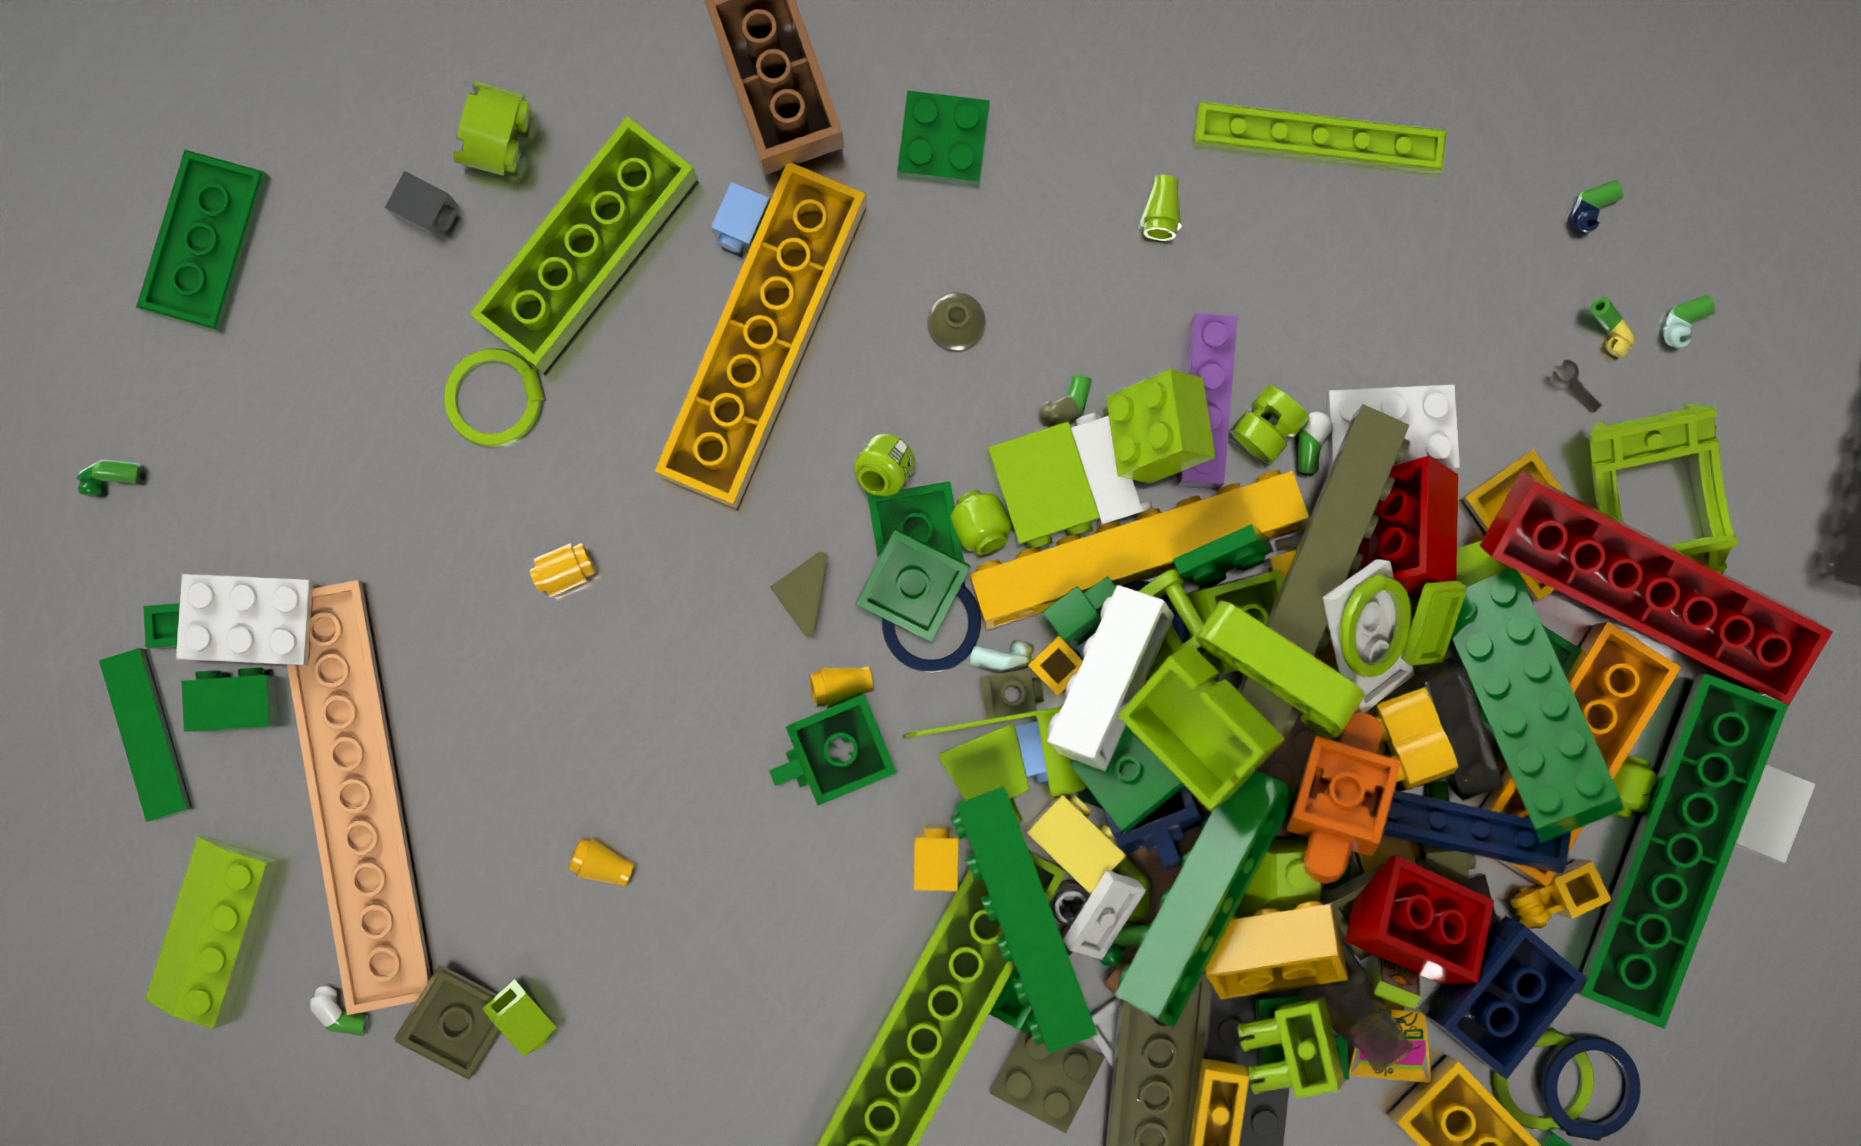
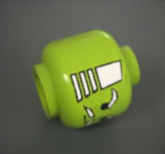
M879 434L872 437L855 459L853 469L856 479L865 491L873 495L888 497L898 493L914 471L916 461L913 451L901 438L891 434Z

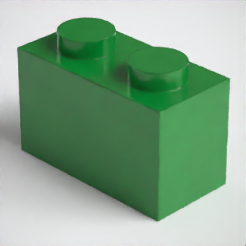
M264 668L238 669V677L222 678L221 670L195 672L196 680L181 681L184 732L280 726L278 676L264 675Z

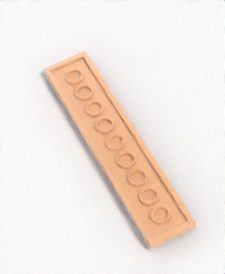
M355 580L313 588L308 666L287 665L346 1011L347 1015L416 1002L431 979L362 581Z

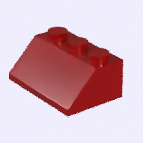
M1431 456L1392 466L1389 474L1390 477L1395 478L1392 489L1384 502L1378 500L1373 514L1379 516L1377 525L1369 539L1363 537L1357 551L1363 554V558L1356 573L1376 559L1390 561L1394 579L1404 587L1410 599H1420L1425 583L1456 581L1458 474Z
M1396 855L1390 856L1353 901L1345 942L1442 985L1478 983L1494 900Z

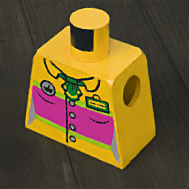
M1379 997V1005L1359 1003L1347 1044L1349 1075L1431 1083L1425 1012L1417 1008H1407Z

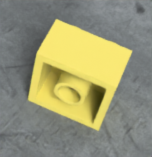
M1072 794L1067 799L1063 795H1059L1048 804L1024 832L1083 888L1091 893L1106 870L1111 872L1126 855L1119 849L1111 829L1107 825L1102 823L1097 828L1087 819L1093 812L1080 799Z

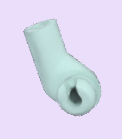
M1014 640L1011 644L1010 653L975 646L971 653L970 664L974 667L999 673L1028 668V665L1034 660L1031 659L1034 646L1028 642Z

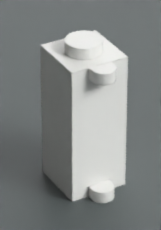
M1095 412L1077 418L1075 420L1077 426L1072 427L1071 430L1100 516L1098 520L1099 527L1110 522H1120L1153 509L1151 501L1140 504L1133 480L1117 476L1109 416L1101 418L1100 413Z

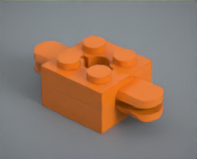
M1367 713L1353 714L1342 733L1338 735L1336 742L1319 736L1315 737L1308 753L1287 831L1309 837L1303 860L1304 870L1310 878L1320 883L1334 882L1343 875L1351 850L1372 856L1380 844L1401 761L1378 755L1383 734L1382 726L1375 717Z

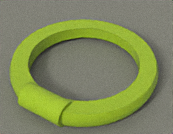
M499 348L482 349L467 355L453 368L444 389L445 412L453 428L466 440L486 447L504 446L523 437L536 422L541 410L542 401L544 400L537 369H533L519 355ZM487 362H502L514 367L521 374L528 400L527 406L521 419L508 430L493 434L482 433L470 427L461 416L457 403L458 389L466 374L476 366Z
M1380 574L1373 575L1353 590L1344 609L1340 625L1341 652L1348 667L1358 676L1372 678L1387 672L1398 660L1407 642L1411 625L1410 600L1404 587L1394 578ZM1385 590L1391 596L1395 606V632L1384 655L1377 661L1366 664L1360 658L1356 646L1358 620L1366 603Z
M1552 1027L1544 1032L1533 1047L1548 1045L1563 1047L1574 1039L1562 1032L1556 1031ZM1586 1051L1573 1057L1579 1069L1580 1083L1574 1100L1564 1109V1112L1571 1119H1576L1582 1114L1593 1094L1594 1071ZM1494 1072L1493 1082L1497 1100L1520 1125L1540 1131L1560 1128L1550 1116H1533L1522 1111L1510 1095L1508 1079L1506 1080Z

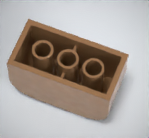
M705 0L721 53L764 174L767 175L782 170L789 163L799 164L845 148L843 132L796 0Z

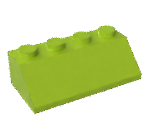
M197 836L145 998L146 1001L173 1017L215 1029L228 1024L280 860Z

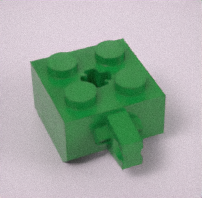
M865 694L785 726L794 749L785 752L789 760L788 763L769 770L775 786L795 778L800 788L809 784L817 806L897 773ZM837 738H841L844 743L851 742L853 745V753L848 752L852 757L846 762H843L840 757L833 758L831 756L830 747H836L832 743Z

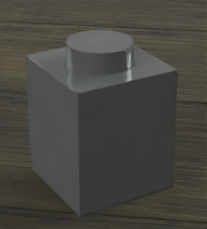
M406 171L403 172L384 207L393 217L436 239L442 230L447 231L450 228L457 212L454 208L456 201L449 193Z

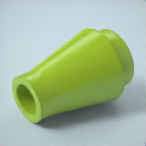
M1158 175L1154 178L1153 188L1140 224L1144 227L1143 234L1148 238L1161 241L1172 240L1176 238L1177 231L1182 227L1178 194L1179 180L1176 177Z

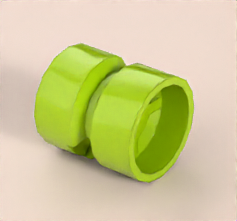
M1267 385L1252 403L1254 412H1245L1232 427L1230 433L1250 453L1265 463L1272 465L1287 447L1285 438L1295 437L1310 417L1289 395L1272 385ZM1270 418L1277 423L1276 426L1269 422Z

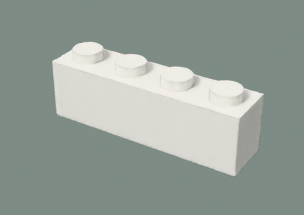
M1117 585L1113 596L1106 599L1101 610V622L1095 636H1090L1085 644L1082 665L1078 673L1074 674L1067 684L1066 700L1060 713L1054 715L1049 724V738L1047 742L1060 755L1106 771L1126 726L1117 715L1143 687L1175 616L1164 600Z

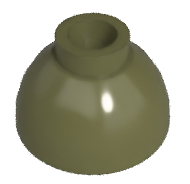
M953 292L943 295L932 305L928 314V329L932 338L946 349H967L979 341L985 330L986 319L983 308L975 298L965 293Z

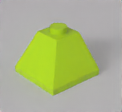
M1309 837L1276 839L1272 841L1233 916L1237 919L1252 917L1254 912L1268 908L1278 909L1280 912L1296 910L1299 904L1311 901L1319 902L1321 883L1309 877L1304 870L1303 864Z

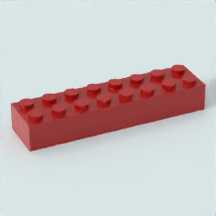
M1523 471L1517 477L1479 545L1490 557L1787 705H1790L1833 633L1832 630L1814 618Z

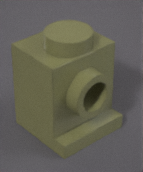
M1031 669L980 677L986 719L1037 711L1036 703L1044 702L1040 677L1032 678ZM1015 685L1020 689L1021 697L1018 701L1011 702L1006 699L1005 690L1008 686Z

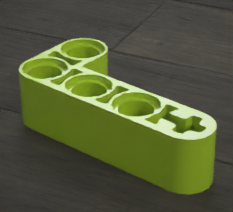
M1219 601L1196 636L1197 642L1210 653L1303 712L1301 717L1303 724L1326 739L1334 740L1342 733L1365 697L1363 690L1355 683L1228 602Z

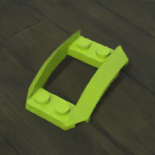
M1684 403L1683 410L1606 425L1601 420L1589 432L1593 481L1598 510L1623 522L1616 470L1688 455L1694 498L1704 538L1669 546L1724 573L1728 566L1725 561L1732 547L1738 546V538L1734 535L1723 484L1719 440L1716 439L1714 418L1717 417V409L1714 406Z

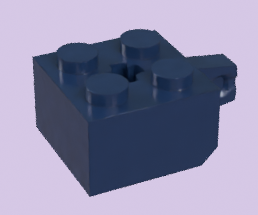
M1183 786L1125 834L1103 808L1112 835L1120 849L1126 854L1144 847L1149 852L1157 849L1162 864L1167 870L1181 865L1183 858L1177 841L1185 838V831L1202 825L1205 818L1198 798L1186 786Z

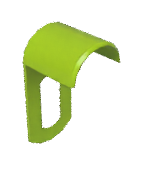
M1062 707L903 734V739L1037 716L1051 797L1084 791L1087 787L1070 766L1075 760L1060 755L1047 742L1049 738V724L1054 715L1060 713Z

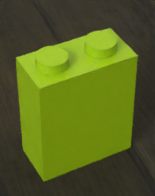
M1069 421L988 447L987 454L1007 515L1012 523L1011 528L1018 547L1027 544L1028 549L1042 548L1053 544L1051 536L1067 532L1068 536H1075L1093 531L1091 524L1097 522L1100 516Z

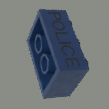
M1505 915L1486 939L1478 983L1450 984L1426 1016L1483 1064L1507 1080L1587 980V977L1528 927Z

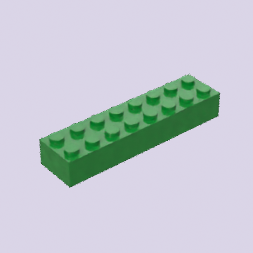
M1705 673L1695 677L1658 773L1648 809L1643 812L1611 895L1612 901L1608 903L1583 968L1582 974L1587 977V980L1576 992L1577 994L1665 1029L1789 705Z

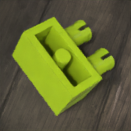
M1324 996L1281 1005L1275 1011V1018L1238 1024L1239 1037L1254 1035L1241 1041L1245 1052L1250 1051V1049L1281 1043L1286 1057V1061L1256 1067L1250 1066L1248 1068L1250 1080L1264 1078L1251 1084L1254 1095L1292 1087L1295 1099L1339 1091L1345 1083Z

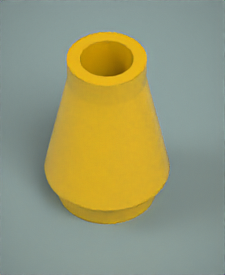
M868 666L861 668L819 667L818 672L809 674L811 694L816 707L825 705L828 709L860 694L873 691V680Z
M580 838L567 870L577 873L576 878L613 883L625 887L634 863L620 857L593 838L590 841Z

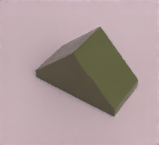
M823 552L816 553L770 586L802 633L807 638L812 639L816 637L829 558L828 554Z

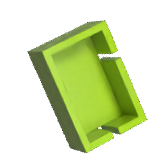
M1190 645L1169 656L1117 716L1211 811L1232 797L1255 772L1254 770L1262 765L1285 738L1226 679L1218 683L1214 678L1219 672Z

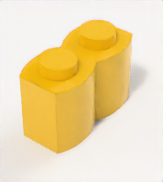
M1425 687L1376 704L1373 713L1382 726L1381 742L1385 741L1390 751L1391 757L1388 758L1401 761L1396 782L1401 781L1405 789L1409 790L1455 773L1458 768L1455 754L1441 727L1436 709Z

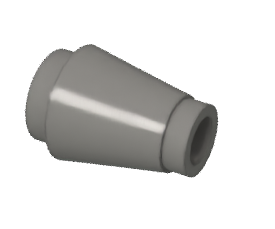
M1065 880L1061 882L1050 901V908L1054 918L1063 925L1072 926L1091 896L1089 892L1075 881ZM1067 896L1075 897L1070 901L1064 899Z

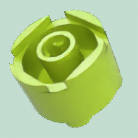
M474 81L472 86L475 94L468 93L456 138L464 141L462 146L463 152L454 151V162L505 176L507 171L516 173L521 156L519 142L516 140L519 132L526 133L532 114V109H529L530 101L525 100V94Z

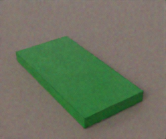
M184 149L136 308L220 332L268 174L261 170Z

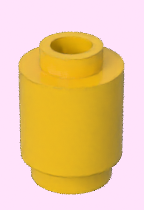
M569 543L534 558L535 568L529 570L538 592L541 593L546 590L550 597L588 582L587 577L596 573L591 557L583 543L575 546Z

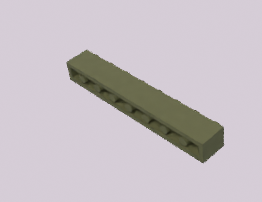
M1364 404L1361 405L1351 419L1265 626L1313 657L1315 652L1320 655L1323 653L1331 635L1330 630L1326 629L1328 619L1323 597L1344 583L1347 575L1352 577L1356 574L1363 558V554L1357 552L1363 537L1366 539L1371 537L1379 519L1378 515L1373 514L1378 500L1383 502L1386 500L1394 484L1395 478L1389 476L1394 462L1398 464L1402 462L1410 445V441L1405 439L1409 424ZM1244 675L1237 691L1280 734L1283 731L1289 733L1295 723L1299 710Z

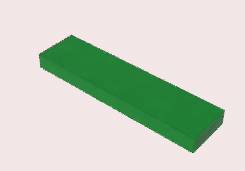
M137 648L99 660L146 822L155 821L191 809L144 648Z

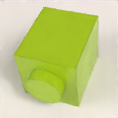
M513 980L482 1008L493 1024L524 1058L531 1051L542 1048L548 1042L551 1033L557 1029L516 980Z

